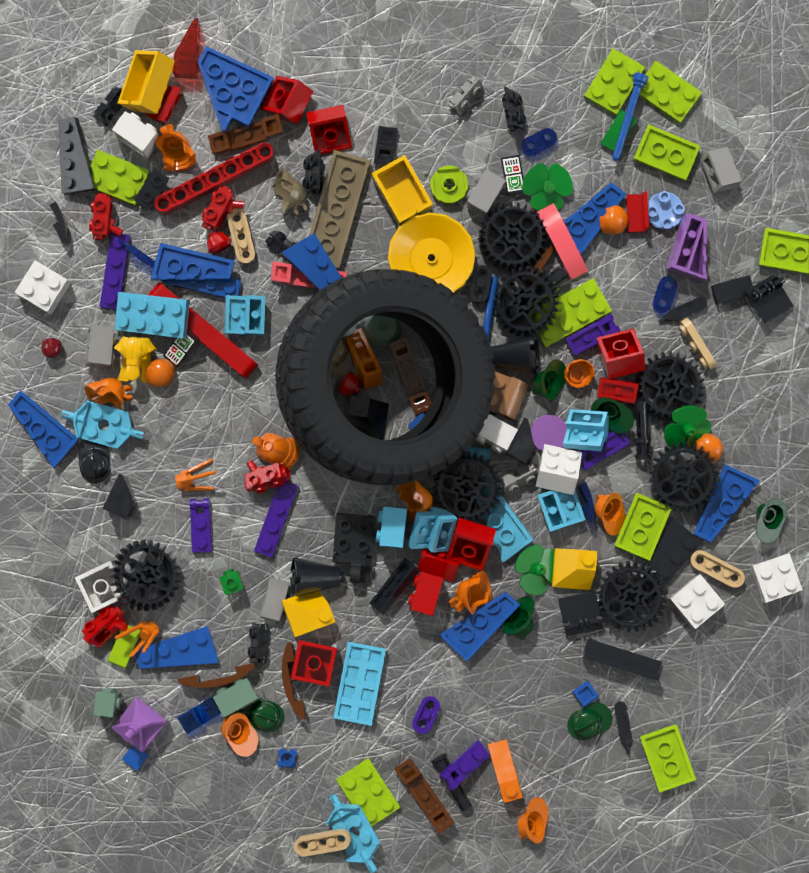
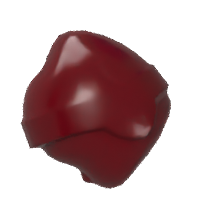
M47 338L42 341L41 350L43 355L49 358L58 357L62 352L61 341L54 338Z

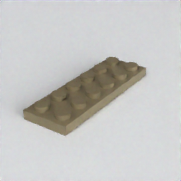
M334 150L309 236L315 233L336 269H340L370 160Z

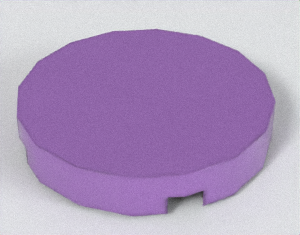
M545 415L534 422L531 427V433L537 449L543 451L544 444L560 448L564 447L563 441L567 426L561 418L555 415Z

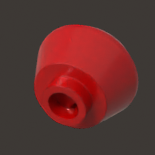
M214 231L208 235L207 247L210 254L216 255L231 246L232 240L223 232Z
M349 372L343 378L338 387L339 395L347 397L358 395L362 386L355 373Z

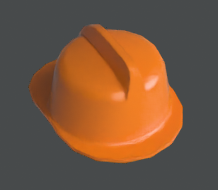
M619 493L597 495L595 505L596 516L602 520L604 528L609 535L619 534L626 517L621 495Z
M235 713L229 718H225L221 727V733L232 750L242 757L253 754L258 746V735L248 718L241 713Z
M533 798L529 802L526 813L518 818L517 827L520 839H530L536 844L541 843L544 839L549 813L546 802L542 798Z

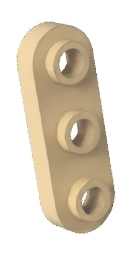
M233 208L232 213H228L227 220L236 257L240 263L250 264L254 261L256 254L247 217L242 209ZM240 216L241 219L240 221L235 222L234 217ZM240 234L245 235L243 240L238 239ZM248 252L250 255L248 258H244L243 253Z
M688 318L680 321L681 326H679V330L684 337L687 336L690 340L689 346L692 351L698 353L701 366L708 370L717 367L713 356L692 322Z
M702 550L695 551L691 555L690 563L698 571L732 588L740 587L744 583L745 576L740 569ZM697 557H701L703 559V562L701 564H698L696 562ZM716 565L720 567V571L718 573L714 572L713 570L714 566ZM733 574L737 576L735 582L731 580Z
M345 829L303 835L295 841L294 850L302 857L344 850L350 845L352 838L351 834ZM339 836H344L345 840H340ZM321 839H325L326 844H323ZM302 843H307L308 847H304Z

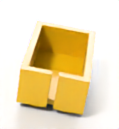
M135 50L118 104L133 112L157 114L161 107V101L167 89V83L173 71L175 60L159 51Z
M405 155L372 173L374 183L399 226L415 216V214L421 215L433 209L431 199Z

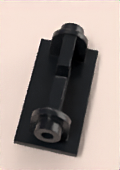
M112 88L105 97L108 103L104 104L101 102L94 111L93 117L98 121L100 120L106 127L122 108V105L118 104L122 91L121 88Z
M154 168L134 201L141 207L150 210L155 203V199L161 194L170 178Z
M276 230L270 232V236L265 241L267 246L277 254L281 249L285 251L296 244L286 239L287 236L283 232ZM281 255V257H283L285 260L291 263L287 258Z
M252 623L249 629V638L251 639L250 647L248 648L249 662L266 663V659H268V645H262V641L269 642L268 624Z

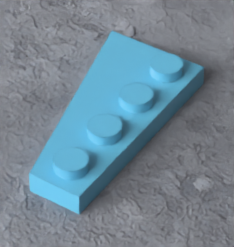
M490 478L484 480L487 482H491ZM485 486L483 493L487 497L490 496L491 490ZM499 496L497 499L501 503H494L497 509H490L492 512L490 516L486 513L484 514L487 526L496 529L494 543L499 550L502 562H505L531 543L534 538L504 497ZM476 499L480 508L488 502Z

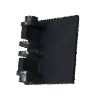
M504 87L505 94H503L502 102L505 108L504 112H509L505 114V117H507V127L510 128V131L518 130L517 127L525 130L526 116L521 108V105H523L522 97L518 92Z
M320 149L306 156L303 162L305 177L303 178L302 185L306 194L313 191V194H320L322 190L321 179L323 177L320 174H323V159H321Z
M773 274L745 290L764 323L794 307L782 288L785 283V279L782 276L779 277Z
M596 591L558 598L566 636L604 629Z

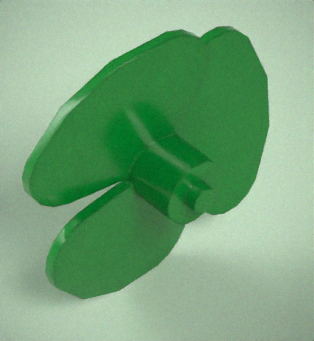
M538 163L529 169L525 175L522 191L526 195H533L530 199V205L535 210L540 211L553 203L557 210H559L564 205V200L561 196L566 197L573 192L572 179L568 171L560 164H552L548 169L545 164Z
M684 406L676 409L672 413V420L677 424H669L664 430V440L667 446L671 448V443H674L678 447L679 441H682L683 446H685L687 438V441L690 442V447H692L703 434H710L711 422L706 419L707 412L697 406Z
M535 544L526 548L518 556L514 568L520 574L527 573L521 576L519 580L520 587L526 593L531 595L544 594L548 587L546 580L552 583L554 551L551 548L543 549L541 545Z

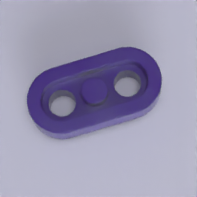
M427 696L421 701L412 722L413 729L417 733L425 734L431 729L440 709L439 701L435 697ZM428 702L434 704L433 709H427L426 705ZM424 720L426 722L425 727H420L418 722Z

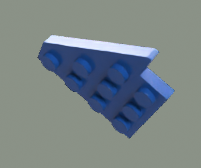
M206 46L198 60V67L222 133L225 134L232 120L249 128L274 81V77Z

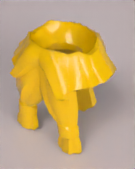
M123 336L114 347L122 355V365L118 380L124 382L128 380L137 381L141 376V367V381L148 383L145 378V369L151 362V351L157 350V348L149 338H128Z

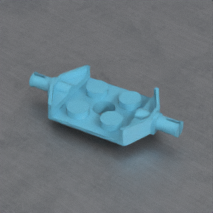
M87 400L77 412L73 413L63 410L62 413L69 416L61 414V418L73 421L77 438L117 449L130 437L141 440L144 438L137 434L144 435L145 432L132 428L130 414L127 411ZM102 420L109 422V427L105 431L99 428V423Z
M336 793L328 798L332 802L334 810L328 818L326 825L330 823L333 830L345 829L351 834V843L344 849L349 857L346 859V862H363L370 873L375 872L378 869L372 859L380 845V841L361 806L358 804L341 803ZM352 827L358 828L359 836L353 833ZM339 836L340 840H345L344 836Z

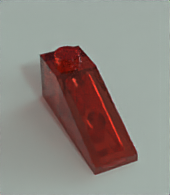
M194 18L174 53L175 62L172 72L175 78L198 79L200 22L198 18Z

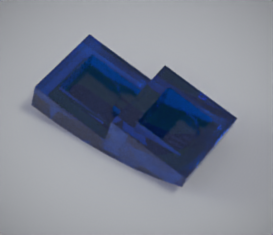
M584 482L578 488L586 502L581 508L588 524L594 521V504L587 483Z
M214 696L177 717L186 734L221 714L213 698Z

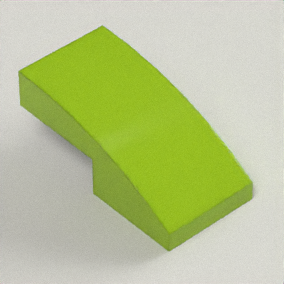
M139 629L116 640L108 662L126 669L131 658L130 654L140 638Z

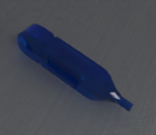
M119 238L118 242L129 253L150 268H154L155 261L135 246Z

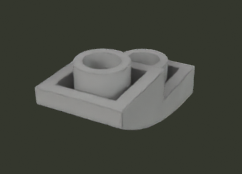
M270 577L266 597L263 599L260 618L275 622L280 621L283 611L281 601L286 599L289 582Z

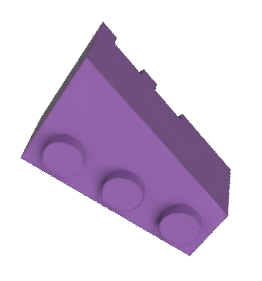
M690 213L682 216L665 270L698 282L707 280V219Z

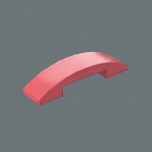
M554 203L538 211L540 220L544 219L542 224L547 226L545 229L571 280L588 272Z
M272 262L270 281L318 289L292 264ZM338 271L342 278L347 276V272Z

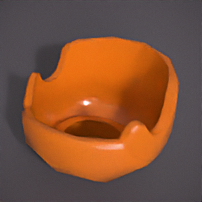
M617 205L606 208V214L599 219L602 232L607 235H617L623 232L628 224L626 211Z
M165 358L153 360L145 369L147 382L156 388L168 386L174 380L176 374L174 364Z
M583 359L570 362L564 371L565 381L570 387L577 389L588 386L595 377L593 365Z
M706 433L695 442L697 443V449L704 446L702 452L710 451L708 457H715L712 463H715L722 456L723 445L720 438L716 435Z

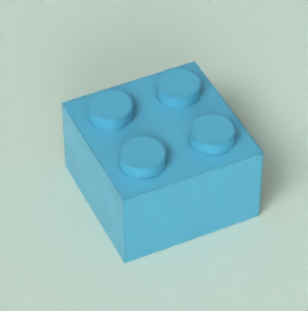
M383 507V511H379L378 523H382L381 530H377L376 542L380 543V547L403 549L407 509Z

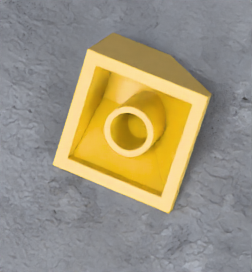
M555 548L552 587L590 590L596 572L597 551Z
M320 592L294 596L281 601L294 638L335 623L329 603Z

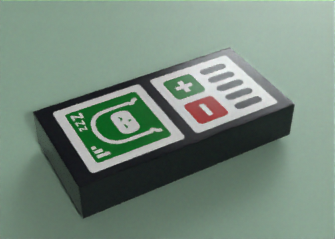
M520 155L502 157L501 165L503 177L506 180L507 196L523 193L522 184L524 178Z
M187 328V337L175 338L163 356L178 368L200 338Z

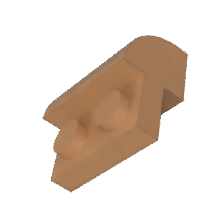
M495 372V379H493L495 390L494 397L490 403L492 405L490 411L515 421L529 385L514 377H508Z

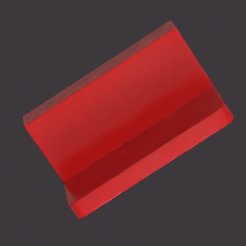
M167 85L158 113H146V116L166 126L183 94L181 88L175 85L174 87Z
M643 191L642 194L626 195L627 232L647 233L649 229L647 191Z
M600 377L596 392L597 397H607L618 401L635 403L639 384Z
M423 548L417 568L420 569L418 572L428 573L453 582L459 563L446 560L449 550L445 552H431L428 548Z

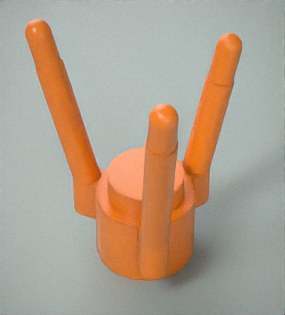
M209 459L188 470L180 471L179 475H175L178 490L184 489L185 492L214 490V487L191 485H194L193 480L216 474L215 470L194 476L189 474L212 463L213 460Z
M142 621L138 625L115 636L117 640L140 629L139 636L142 640L130 654L131 658L144 644L142 653H145L155 636L159 633V627L153 621H148L147 623Z

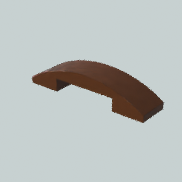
M276 114L251 124L249 128L244 126L226 131L225 134L221 131L208 135L212 154H219L264 142L284 133L280 115Z
M407 336L390 342L389 346L414 414L427 411L431 406V401L419 373Z
M289 642L285 647L282 660L283 686L291 707L303 720L306 719L303 699L295 701L288 662L295 661L293 643Z
M256 663L235 667L236 675L200 682L198 674L179 678L178 683L197 688L226 685L250 673L256 667Z
M411 758L394 769L439 834L455 823Z

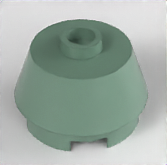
M369 316L364 324V333L371 344L377 347H389L390 342L400 338L402 324L401 321L389 317Z

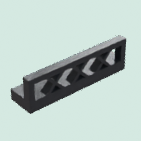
M587 638L582 657L659 680L662 661Z

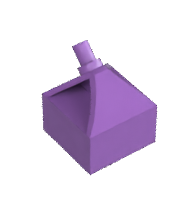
M138 696L113 725L112 729L120 734L124 741L130 742L139 751L144 752L169 720Z

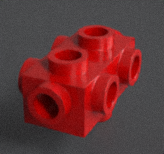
M226 186L219 187L218 191H214L211 196V204L202 213L203 223L201 226L209 231H212V229L219 231L227 214H231L233 208L244 209L245 202L235 201L236 198L232 193L233 190Z
M97 193L95 201L91 203L93 220L89 222V231H92L93 239L103 241L104 238H110V232L121 237L124 231L114 226L115 219L111 218L113 200L103 193Z
M253 460L247 463L251 472L244 474L246 480L244 485L248 492L264 493L271 487H281L290 481V471L285 465L275 463L267 467H257Z
M108 605L101 608L98 616L93 621H88L82 630L84 634L82 638L90 646L94 644L100 648L118 630L126 631L128 625L125 624L127 621L122 616L124 614L123 610L118 605L115 607Z

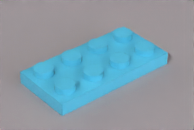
M118 292L115 330L186 338L190 300Z
M348 642L334 719L372 726L386 649Z

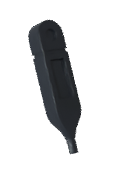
M698 297L671 309L663 318L659 319L658 322L676 321L706 307L707 299L705 297Z
M618 701L614 705L618 735L628 755L630 754L629 747L632 735L627 706L624 702Z

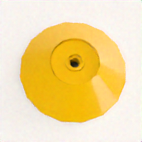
M425 213L411 217L398 227L390 241L388 261L390 269L422 274L434 279L438 284L442 283L454 293L465 285L471 275L476 253L472 238L461 223L444 214ZM430 255H433L435 257V260L429 261L428 257Z

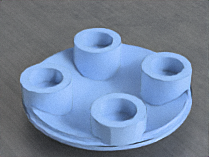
M663 191L655 194L648 201L649 221L656 228L668 230L676 227L681 222L685 208L676 195Z

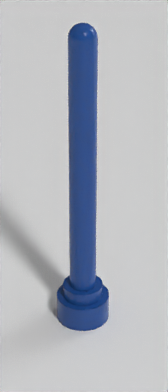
M636 72L633 75L634 88L612 156L614 161L620 159L641 88L647 85L649 77L645 74Z
M497 276L491 278L483 323L488 339L495 304L492 299L496 298L493 292H497L496 285L499 280Z

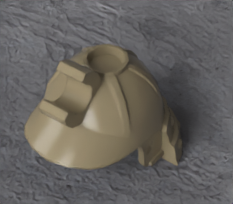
M281 169L273 183L274 193L283 199L281 213L284 214L291 209L292 214L297 216L299 214L297 207H300L303 212L307 210L306 205L302 203L306 192L298 180L293 178L287 170Z

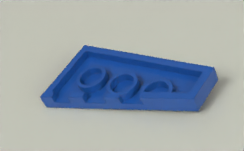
M160 243L151 281L230 280L235 261Z
M231 276L230 280L163 281V284L225 298L226 295L239 296L242 282Z
M208 626L151 644L145 653H142L144 648L142 647L135 654L139 669L220 663Z

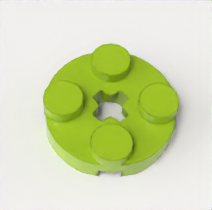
M451 165L443 166L432 176L430 189L438 202L455 204L465 197L468 190V179L459 168ZM447 180H451V183L455 184L451 190L444 187V184H447Z

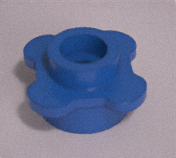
M281 748L278 751L279 761L277 765L280 768L284 766L291 769L296 766L295 756H297V751L295 749L285 750Z

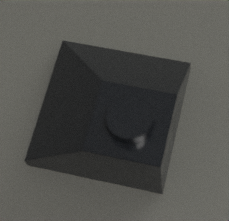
M351 396L347 420L362 433L384 440L389 404L370 398Z
M525 417L505 453L506 456L523 465L527 461L531 463L536 454L533 452L535 445L529 421Z
M119 473L102 509L129 521L130 517L133 518L138 508L135 507L137 502L128 477Z

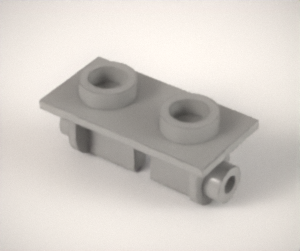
M468 78L460 88L464 94L462 95L457 91L449 100L448 106L452 110L455 109L459 116L469 109L470 104L484 90L480 79Z
M527 463L516 469L519 475L517 477L513 471L501 477L503 480L499 484L504 486L503 490L506 496L516 493L520 488L525 485H531L537 480L538 471L533 463Z

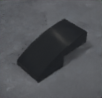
M379 126L374 164L387 165L393 162L398 128Z
M55 201L49 205L59 220L53 224V227L66 245L69 243L67 222L60 206Z
M749 275L712 285L711 290L715 303L720 304L746 297L745 290L752 287L753 284Z

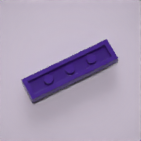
M113 233L110 235L100 308L117 310L118 292L123 290L130 235L122 234L121 237Z
M286 482L281 487L276 488L254 548L255 552L273 557L298 485Z

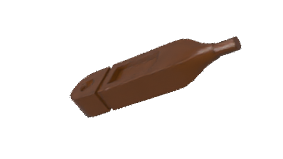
M553 244L543 253L535 267L539 268V272L551 257L555 248ZM527 277L525 281L531 286L535 279Z

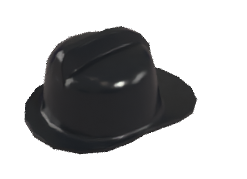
M88 440L82 442L78 453L81 475L90 483L104 481L110 473L108 446Z

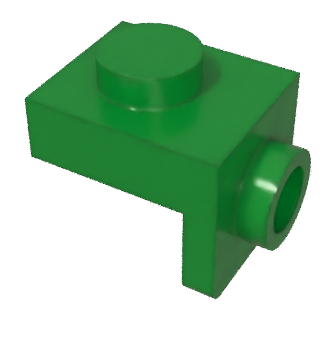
M234 569L223 572V576L219 577L225 595L243 590L239 571L234 572Z

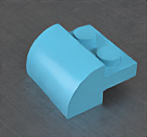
M226 295L224 334L242 336L264 335L265 296Z
M570 409L566 422L567 431L563 441L564 448L602 451L604 441L607 442L608 412Z
M553 490L537 495L549 532L586 520L576 491H574V495Z
M430 507L429 512H417L408 546L411 549L428 548L431 552L448 551L457 518L451 512L436 507Z

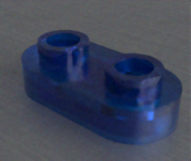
M545 128L525 138L521 145L523 154L533 157L553 147L557 141V134L553 129ZM548 134L551 136V139L546 140L544 136ZM532 143L535 147L530 149L527 145Z
M665 276L659 281L652 301V308L655 312L664 314L670 310L678 287L675 278ZM669 282L671 284V288H666L665 283ZM664 300L666 305L660 306L659 301Z

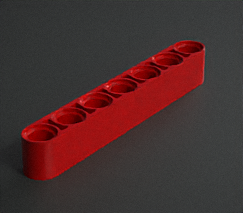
M261 143L159 195L154 203L157 211L162 215H169L218 190L219 187L225 186L270 163L274 159L272 146L268 143ZM267 149L270 151V154L267 157H263L260 155L262 150ZM247 158L253 159V163L249 166L244 164V160ZM229 167L237 168L234 174H228L227 169ZM214 175L220 177L216 183L210 182V178ZM196 184L203 185L202 190L198 192L194 191L193 187ZM181 192L186 194L183 200L176 199L177 194ZM161 202H169L166 209L159 208Z
M160 282L148 293V295L180 299ZM189 307L187 328L200 338L199 341L247 380L259 365Z

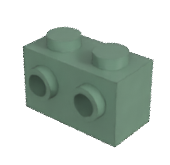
M241 677L233 682L234 685L228 689L223 687L216 691L217 695L213 698L224 718H229L231 715L261 700L250 679Z
M108 687L97 691L93 715L104 717L118 716L119 709L123 707L121 693L116 692V688Z

